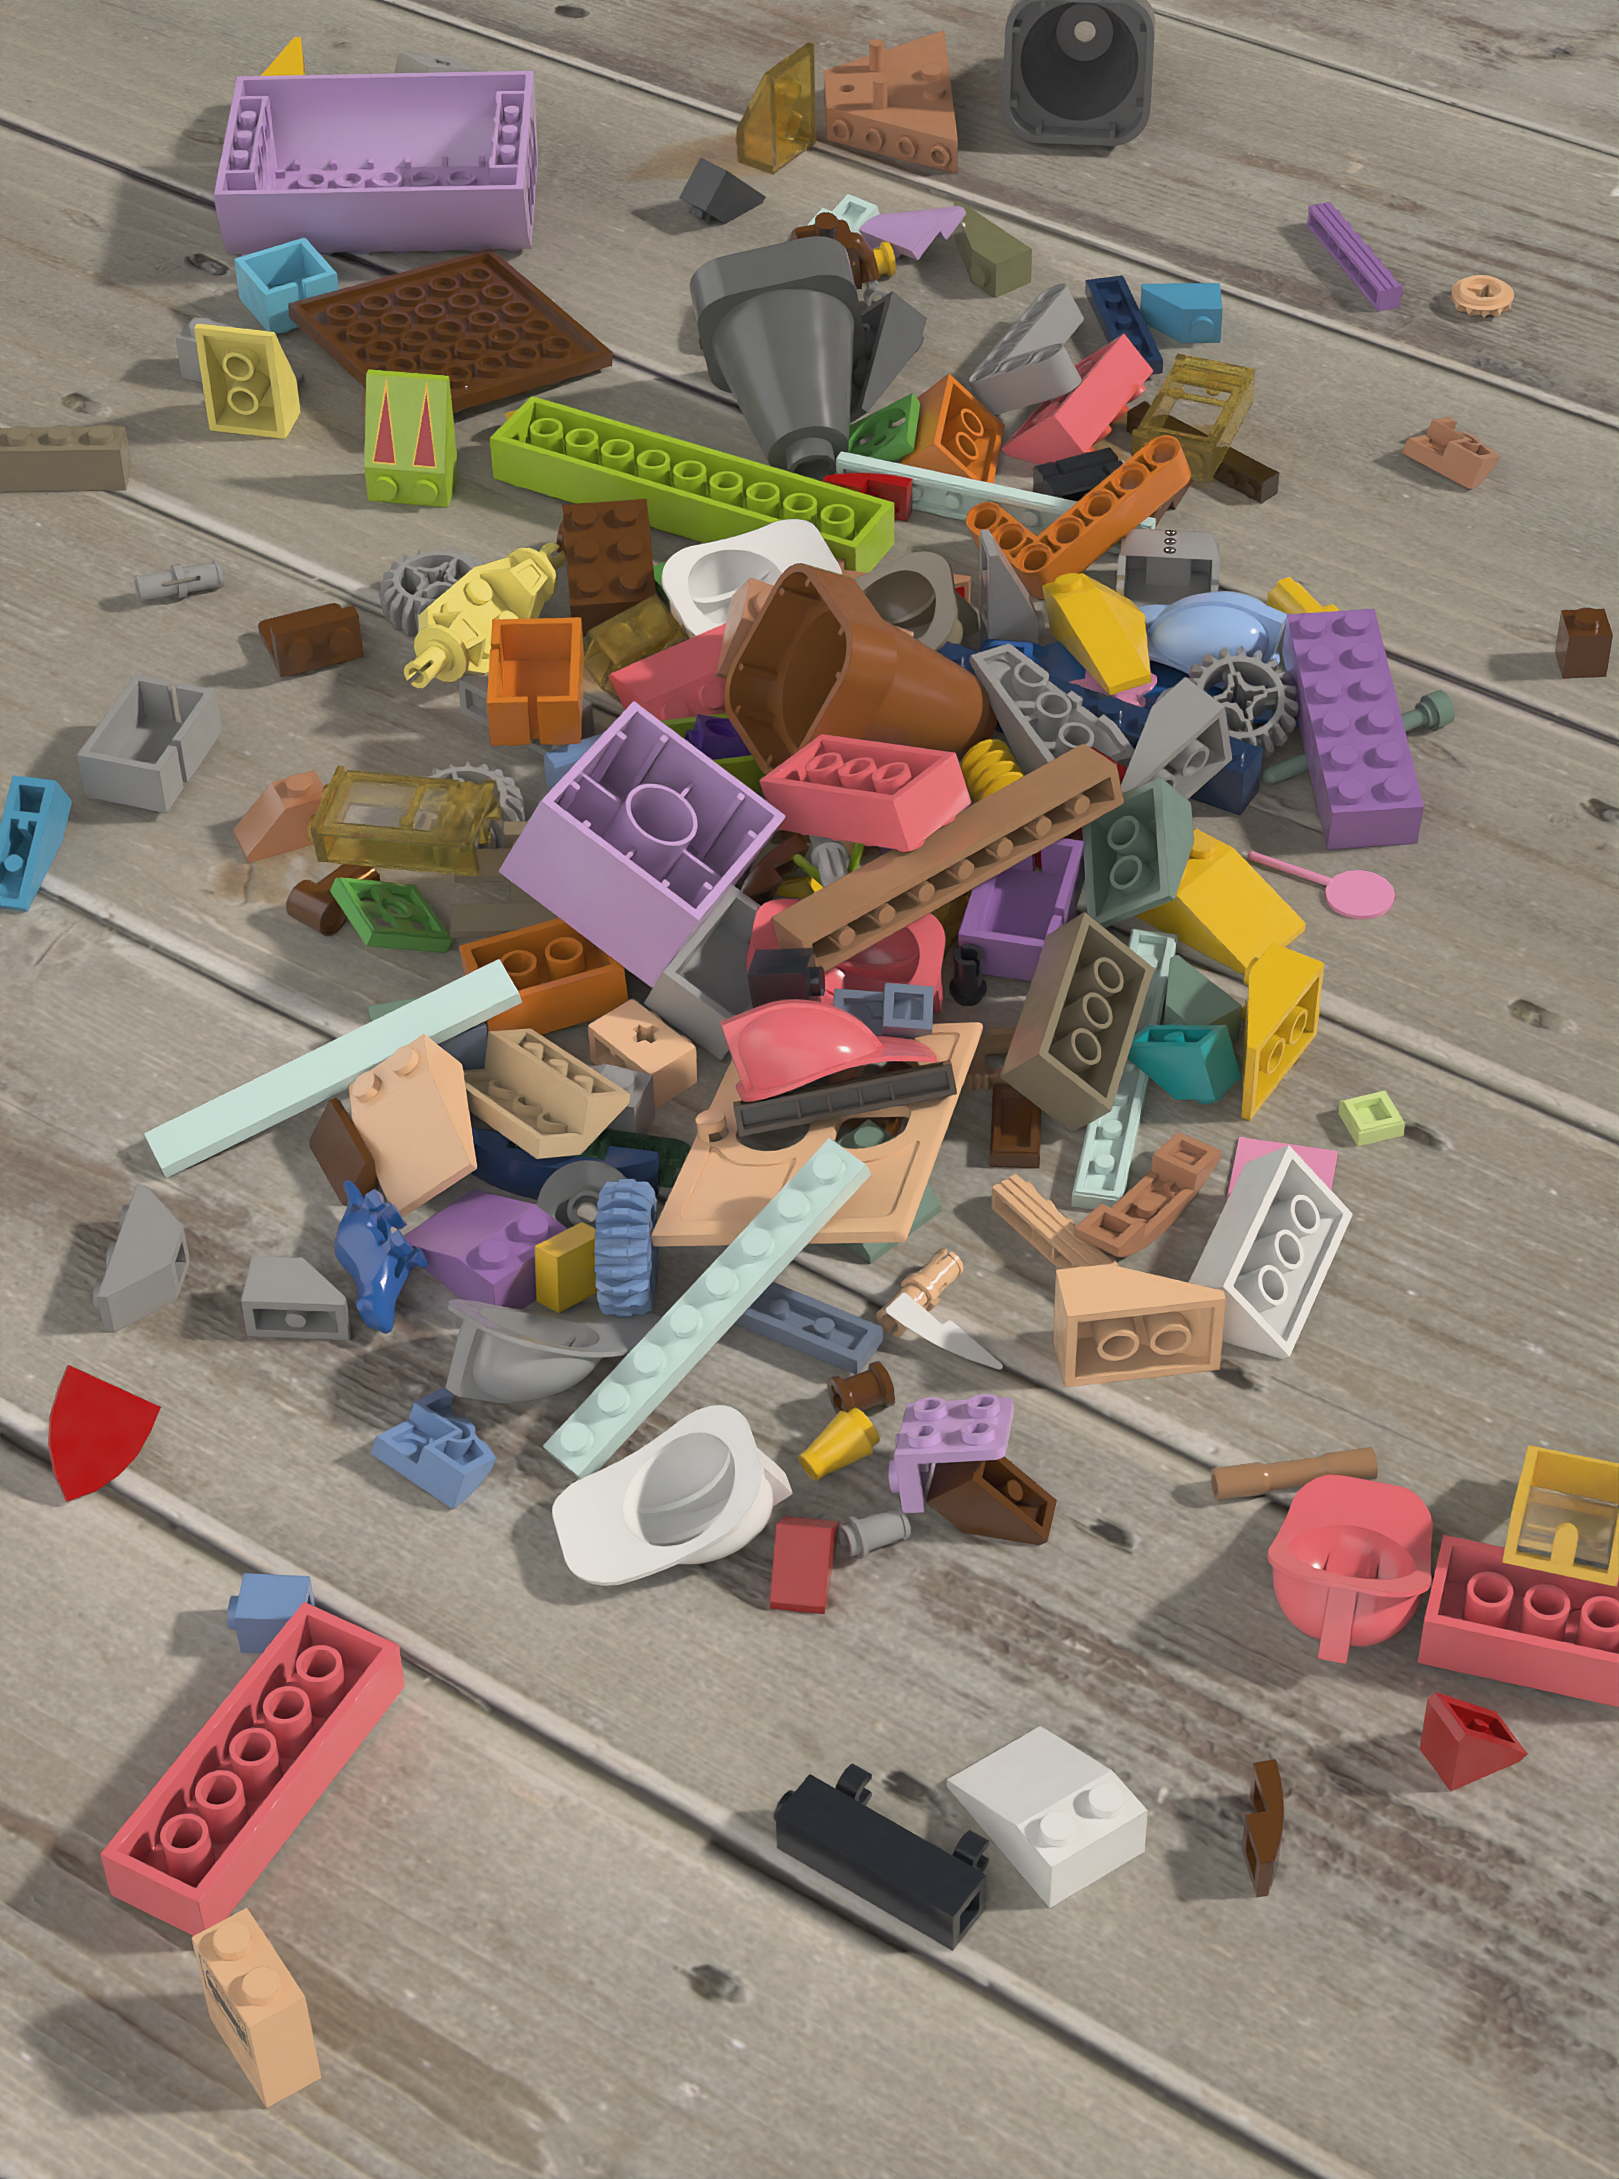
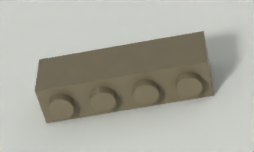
M99 424L93 427L57 425L54 427L29 428L27 426H14L12 428H0V492L127 490L132 465L125 426Z

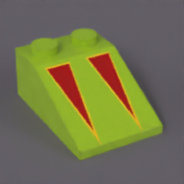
M368 369L366 373L364 452L368 501L448 508L459 481L449 376Z

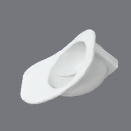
M785 519L735 537L689 546L672 555L666 562L661 576L663 589L670 600L671 612L663 633L669 646L672 647L727 623L732 595L749 578L775 585L780 575L788 567L796 563H804L842 574L838 562L818 529L806 520Z
M714 1405L688 1414L638 1451L572 1483L555 1499L552 1506V1517L564 1559L570 1571L579 1579L588 1583L611 1586L635 1581L677 1564H700L715 1561L737 1552L753 1541L763 1530L771 1516L773 1506L793 1493L786 1473L757 1448L749 1423L744 1415L732 1407Z

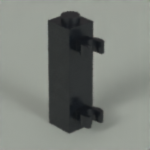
M853 1763L850 1764L840 1776L835 1788L809 1774L796 1791L789 1790L782 1796L774 1811L777 1849L953 1951L985 1911L987 1875L983 1871L989 1863V1858L982 1855V1853L989 1846V1840L968 1830L959 1840L953 1854L947 1853L867 1807L866 1805L872 1797V1792L864 1787L872 1779V1774Z

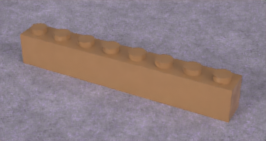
M1084 743L962 810L955 815L953 822L940 827L932 833L918 849L910 852H900L897 849H892L772 916L771 919L779 948H813L816 967L822 966L824 972L830 970L1122 805L1124 800L1117 764Z

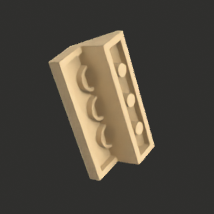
M531 1028L488 1032L485 1067L483 1069L463 1070L469 1111L536 1159L581 1155L630 1103L631 1094Z

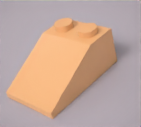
M425 1034L407 1046L400 1047L392 1056L370 1071L362 1073L354 1082L348 1085L352 1120L374 1159L376 1176L387 1201L391 1202L399 1210L402 1217H405L477 1169L463 1066Z
M1111 1264L1056 1270L1053 1342L1064 1388L1220 1370L1226 1303L1224 1291Z

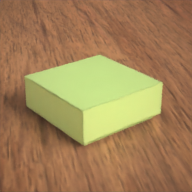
M1386 1091L1339 1102L1338 1114L1357 1146L1404 1136L1405 1122Z

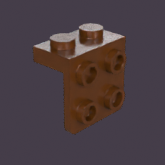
M330 603L265 619L258 624L259 634L280 677L299 675L309 670L333 664H343L349 660L364 657L359 615L354 605L341 608L337 603Z

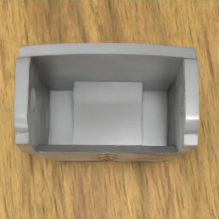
M1132 529L1127 533L1125 539H1121L1116 592L1130 599L1137 607L1154 604L1171 605L1188 596L1216 592L1219 586L1220 543H1216L1214 536L1208 532Z

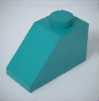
M1147 1025L1134 1035L1128 1054V1059L1177 1100H1197L1199 1104L1217 1102L1225 1096V1092L1242 1078L1227 1025Z

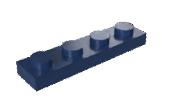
M1124 276L1085 280V294L1107 342L1110 343L1122 334H1125L1152 368L1153 372L1151 375L1162 374L1163 358Z

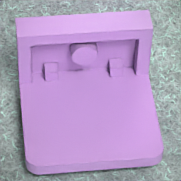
M980 1394L966 1400L945 1401L939 1397H927L913 1403H907L900 1433L896 1434L895 1460H890L889 1462L890 1489L892 1493H900L902 1513H920L925 1511L935 1463L997 1460L1006 1455L1014 1415V1405L1011 1398H998L993 1394Z

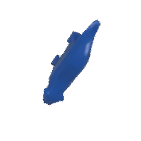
M347 1180L343 1183V1189L348 1198L347 1208L337 1230L334 1242L335 1256L356 1282L358 1300L355 1305L360 1317L369 1328L387 1334L393 1329L395 1303L411 1269L418 1266L425 1269L430 1264L419 1247L413 1250L412 1246L400 1232V1229L404 1228L407 1224L399 1210L391 1202L384 1203L383 1195L375 1189L365 1194V1198H363L355 1184ZM391 1227H394L397 1230L394 1233H392Z

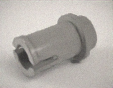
M899 1505L859 1520L854 1516L847 1517L844 1524L837 1527L838 1543L842 1552L848 1558L853 1556L858 1559L866 1558L870 1550L899 1540L909 1539L911 1535L908 1517L906 1513H902V1507Z

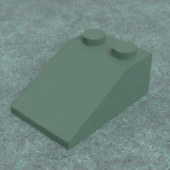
M1161 777L1122 793L1124 800L1122 805L1082 827L1087 914L1104 928L1175 899L1194 843L1191 803Z

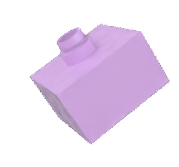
M633 701L540 801L498 872L653 988L663 971L732 887L735 886L737 888L786 816Z

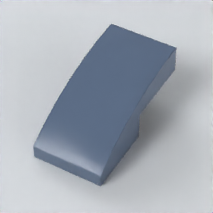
M885 983L883 992L834 989L833 1006L857 1017L876 1036L916 1038L931 1035L934 987Z

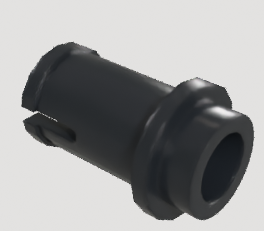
M963 944L960 946L961 951L956 948L953 952L954 978L950 981L949 992L958 1004L974 1006L982 1000L987 992L986 981L982 978L984 952L976 945Z

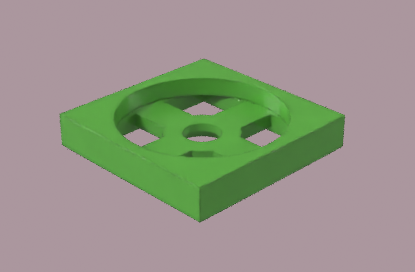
M911 393L851 424L847 453L894 462L912 453L915 449L920 402L915 395ZM905 418L903 424L892 429L893 423ZM874 434L868 442L860 445V440Z
M342 877L335 878L330 892L366 946L441 953L448 952L453 939L415 884ZM361 898H374V900H375L376 902H372V901H361L360 899H361ZM387 909L394 910V911H396L398 914H394V913L388 911ZM373 918L383 919L389 922L392 927L377 926ZM410 921L421 922L426 930L415 929Z

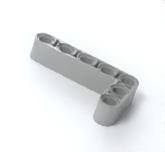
M1066 283L1056 284L1039 294L968 378V383L978 401L994 416L1063 396L1081 383L1082 379L1064 344L1083 322L1084 317Z

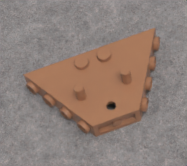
M944 30L884 50L883 40L873 39L869 42V56L824 70V106L828 141L958 174V138Z

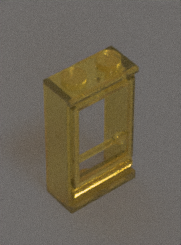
M1178 353L1171 371L1140 425L1132 432L1131 457L1154 438L1171 435L1177 438L1181 444L1191 470L1190 479L1210 483L1253 404L1256 369ZM1185 384L1205 388L1206 393L1210 396H1217L1220 392L1230 393L1231 395L1227 401L1185 393L1183 389ZM1184 399L1223 407L1208 437L1162 428L1177 400Z

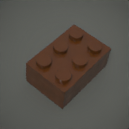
M647 499L562 505L571 618L581 617L582 636L658 632L657 600Z

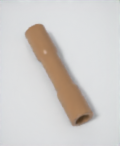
M1366 1447L1329 1452L1319 1457L1268 1464L1255 1462L1212 1468L1211 1484L1214 1497L1218 1501L1262 1495L1272 1490L1301 1487L1317 1477L1328 1474L1374 1480L1377 1479L1378 1467L1373 1448Z

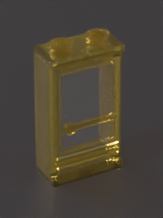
M337 766L330 784H325L323 787L321 804L317 813L312 814L309 818L307 827L308 839L314 843L318 862L478 877L480 868L475 841L477 840L478 844H489L491 837L489 820L500 821L502 817L496 780L485 779L483 784L473 783V781L460 782L455 779L347 770L345 772L344 766Z

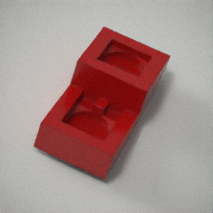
M845 473L827 475L823 479V482L893 502L894 519L907 522L912 514V478L876 473Z

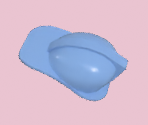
M1216 591L1188 596L1171 605L1154 604L1138 607L1145 614L1149 660L1166 664L1189 674L1190 668L1194 664L1202 666L1203 657L1207 653L1218 660L1219 651L1223 647L1229 651L1231 656H1236L1237 649L1243 645L1246 651L1245 656L1253 658L1254 653L1261 650L1263 654L1261 661L1265 664L1275 658L1278 664L1280 662L1277 647L1288 614L1269 607L1250 595L1232 591ZM1224 682L1217 683L1214 686L1223 689Z

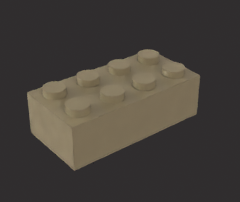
M1085 912L1048 934L1000 1078L1071 1133L1111 1112L1155 968Z

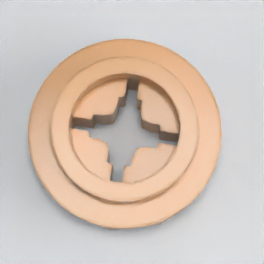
M1476 275L1456 282L1451 290L1450 301L1455 304L1456 310L1467 311L1470 317L1481 315L1484 319L1486 315L1498 317L1501 315V312L1510 310L1514 292L1502 280L1492 276Z

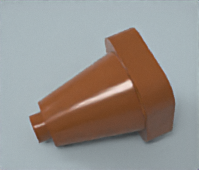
M804 563L791 565L776 581L731 664L725 684L724 702L727 716L765 775L821 734L956 753L959 761L963 759L970 748L979 742L991 739L997 724L996 715L989 703L988 692L975 674L882 619L853 578Z

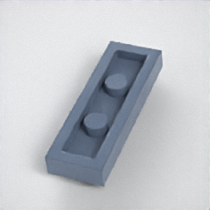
M772 1282L734 1323L855 1375L862 1370L883 1342L882 1326L775 1282Z

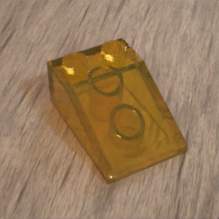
M806 43L764 73L736 129L737 162L774 175L816 144L814 44Z

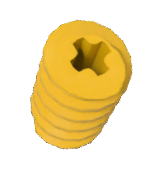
M988 739L979 742L969 749L960 764L966 787L975 803L1025 776L1007 744L999 739Z

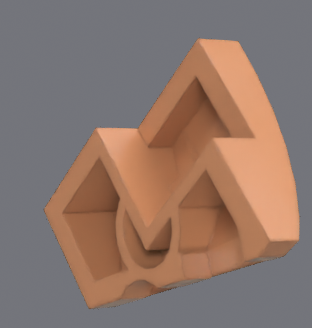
M1450 417L1433 419L1426 435L1408 438L1402 451L1403 454L1469 490L1478 486L1491 473L1500 458L1497 453L1483 445L1473 434L1455 431L1457 422Z

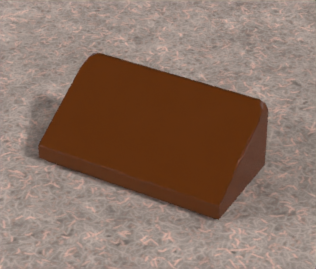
M337 1098L330 1099L311 1135L309 1146L343 1206H347L348 1198L343 1189V1183L347 1180L355 1184L363 1198H365V1194L373 1189L378 1191L375 1162L341 1101Z

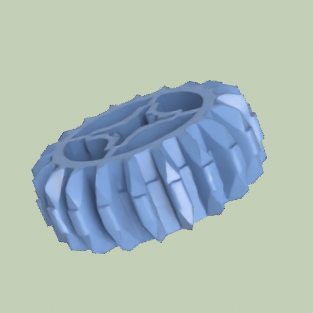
M619 1179V1182H606L599 1193L596 1232L594 1233V1271L596 1272L597 1300L599 1308L604 1315H615L617 1318L646 1315L648 1311L651 1312L655 1305L659 1247H653L651 1234L658 1221L655 1191L648 1182H637L635 1179Z

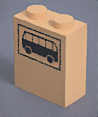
M248 1908L191 1937L210 2019L266 2108L319 2080L321 2073L306 1998Z

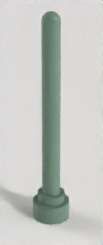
M1437 690L1422 696L1420 702L1415 705V709L1403 713L1401 716L1406 732L1419 726L1438 729L1454 721L1455 712L1449 696L1444 691ZM1300 754L1266 768L1262 773L1263 781L1268 785H1274L1309 771L1306 754Z

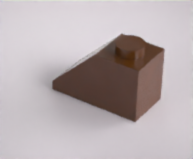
M1005 1456L997 1460L936 1463L926 1500L928 1505L963 1533L1042 1545L1048 1542L1057 1502L1052 1495Z

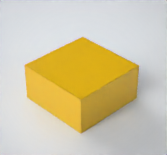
M580 1222L535 1246L536 1301L560 1313L597 1293L596 1272L594 1271V1233L596 1229Z

